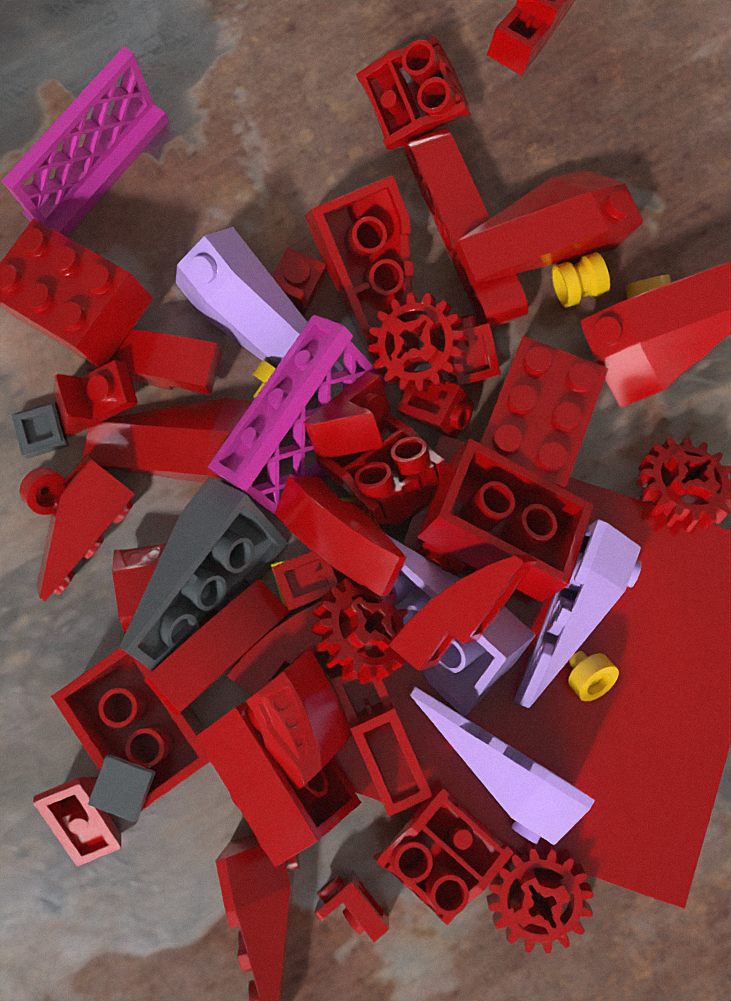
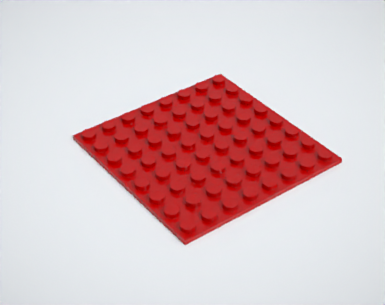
M440 434L434 452L444 459L447 466L448 461L466 442ZM570 477L565 490L594 505L588 525L598 519L604 521L641 547L637 560L642 562V567L637 581L633 587H626L622 596L576 651H583L588 657L598 653L606 655L619 670L618 678L610 690L601 697L592 701H582L568 684L569 676L573 671V667L569 664L568 660L530 708L514 703L513 701L554 596L552 595L543 602H540L516 589L504 607L536 636L515 664L464 717L595 800L590 810L554 845L557 857L568 850L574 859L573 866L581 864L587 875L685 909L731 745V530L712 524L708 530L703 531L697 523L689 532L685 531L682 521L676 520L670 527L666 525L668 515L661 512L653 516L650 513L655 505ZM432 500L412 516L403 545L413 551H416L423 543V540L417 538ZM468 564L456 577L462 579L478 569ZM405 660L406 663L382 680L431 793L441 786L506 846L510 848L514 846L517 850L527 853V843L530 840L511 828L515 820L504 810L415 702L409 692L414 685L455 712H459L429 684L422 671H418ZM352 734L333 758L355 793L382 802ZM425 800L405 810L415 814ZM540 837L538 843L535 844L537 851L543 852L544 847L549 841Z

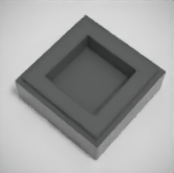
M55 402L11 414L21 454L28 459L70 446Z
M110 754L105 757L87 805L135 822L140 816L156 771Z

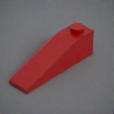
M583 170L551 177L462 237L455 246L473 285L580 258L594 252L600 253L616 249L643 223V219L626 183Z
M393 175L311 208L304 216L320 256L327 266L330 277L373 364L380 358V355L369 352L368 346L378 343V337L369 331L373 327L381 328L383 324L377 316L378 312L382 311L390 315L393 312L390 302L392 299H396L402 305L407 304V294L413 293L412 276H414L413 261H411L409 243V234H411L410 217ZM417 315L411 316L403 322L417 320ZM394 335L391 341V352L395 350ZM416 336L411 343L419 350V341ZM388 370L379 371V373L383 376Z
M731 261L621 301L580 320L596 364L609 368L605 380L621 408L665 391L677 381L676 379L697 361L700 362L710 353V350L731 334Z
M222 398L111 417L88 428L83 457L87 454L105 469L205 483L211 477L230 487L237 488L213 472L208 466L253 401ZM259 474L252 483V486H256L258 484Z
M253 835L230 841L215 862L229 928L240 927L237 957L241 971H252L254 980H250L248 985L249 1001H281L294 883L293 870L300 869L299 855L296 854L279 866L274 867L266 852L260 847L257 837Z

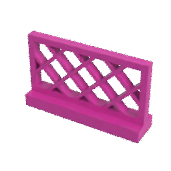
M123 46L1 180L24 209L22 213L30 222L34 218L67 237L168 124L169 120L166 113L157 107L152 100L134 53ZM123 74L120 87H116L117 80ZM115 101L112 113L107 115L110 103ZM94 106L91 119H86L87 113ZM81 134H86L83 146L78 147ZM64 140L62 150L56 152L57 146ZM57 166L54 178L49 179L51 168ZM34 173L32 184L22 186Z
M314 314L208 466L213 472L232 483L276 518L278 517L275 515V511L280 500L279 490L285 488L289 477L287 475L279 478V460L293 456V474L290 475L320 476L321 479L326 475L318 466L317 461L311 468L305 470V452L314 448L310 439L305 441V425L303 422L331 400V384L343 381L344 390L355 381V378L362 376L367 371L380 375L383 387L387 384L379 371L374 369L368 359L350 341L353 335L344 325ZM344 352L343 371L331 374L332 366L341 353ZM318 388V408L305 411L306 404ZM293 425V444L279 448L280 442ZM267 464V482L252 486L260 471Z

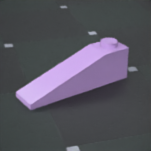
M234 227L205 235L177 264L176 284L200 315L259 359L277 368L308 322ZM338 361L332 366L331 374L343 371V367Z
M598 519L587 526L570 583L567 587L555 593L513 701L514 703L530 708L622 596L626 587H633L637 581L642 567V562L637 560L641 547L610 524Z
M388 536L407 557L390 594L395 593L397 595V599L393 604L397 610L406 609L408 612L401 619L403 625H406L431 599L460 580V578L442 570L440 566L426 560L425 557ZM503 606L479 640L462 644L455 639L436 666L421 671L429 684L464 717L515 664L536 634Z
M413 685L409 692L411 697L509 816L515 820L511 828L535 844L542 837L555 845L590 810L595 801L593 798Z

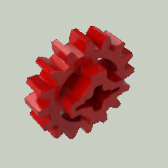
M412 292L407 294V304L402 305L396 299H392L390 302L393 312L388 315L385 312L379 311L377 316L383 324L381 328L373 327L369 331L378 337V343L368 346L369 352L380 355V358L373 364L374 369L378 371L388 370L383 380L393 385L400 379L399 389L410 392L414 383L417 390L422 393L428 392L429 381H432L439 387H443L445 385L442 377L443 373L446 371L453 375L458 373V370L452 364L454 358H466V353L457 348V345L468 340V336L463 331L455 330L463 322L462 318L457 313L448 316L452 306L444 300L436 306V298L430 293L425 294L421 303ZM421 314L417 320L403 322L411 316ZM444 332L445 347L442 352L440 346V336ZM394 335L395 350L391 352V341ZM416 336L424 343L420 350H417L411 343ZM429 363L433 365L421 372H409L410 370L414 371L418 365Z
M672 437L667 438L662 446L657 443L654 444L638 466V470L641 473L636 479V485L646 488L640 496L641 501H652L655 504L650 512L653 516L661 512L668 515L666 525L670 527L676 520L682 521L685 531L690 532L697 523L703 531H706L714 522L720 524L731 512V479L728 478L731 475V466H722L720 464V460L723 457L721 452L713 455L707 453L708 444L702 442L696 448L692 446L689 437H684L679 445Z
M347 578L335 587L333 586L320 597L323 602L316 606L312 613L321 620L311 627V632L322 635L323 641L315 648L317 652L326 650L331 656L326 664L329 669L339 663L343 666V679L347 680L357 674L360 684H365L374 678L377 682L386 678L406 663L403 657L389 646L405 626L401 619L408 614L406 609L397 610L393 605L397 599L395 593L387 597L380 596L357 582L352 583Z
M528 841L527 853L520 854L514 846L510 849L514 852L511 856L512 861L506 862L499 871L500 877L495 876L488 885L489 890L493 893L486 897L488 909L495 911L492 915L495 928L501 929L506 927V938L510 944L517 941L519 937H522L526 952L532 951L535 942L542 943L546 954L551 953L552 941L559 940L565 948L569 947L570 942L567 934L572 930L577 934L583 935L585 930L579 918H589L593 915L589 903L585 901L594 897L590 884L584 882L587 874L581 864L573 866L574 859L568 850L557 857L556 849L550 842H547L543 852L537 851L535 844L531 841ZM517 878V888L509 893L510 899H508L509 889L514 880ZM530 885H533L536 892H540L546 898L548 908L545 907L542 900L539 901L532 894ZM569 902V904H568L566 910H565V911L563 912V914L561 915L562 909H563V905H564L565 903Z

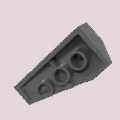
M209 477L181 512L120 644V648L151 671L197 631L198 624L213 611L218 613L230 603L229 597L242 586L247 585L249 587L258 579H262L271 564H273L287 545L286 539L245 493Z

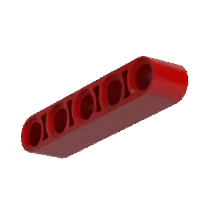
M444 127L405 142V153L412 174L477 318L489 322L491 329L527 315V299L516 274L472 285L455 246L457 241L488 221L490 216L450 130Z

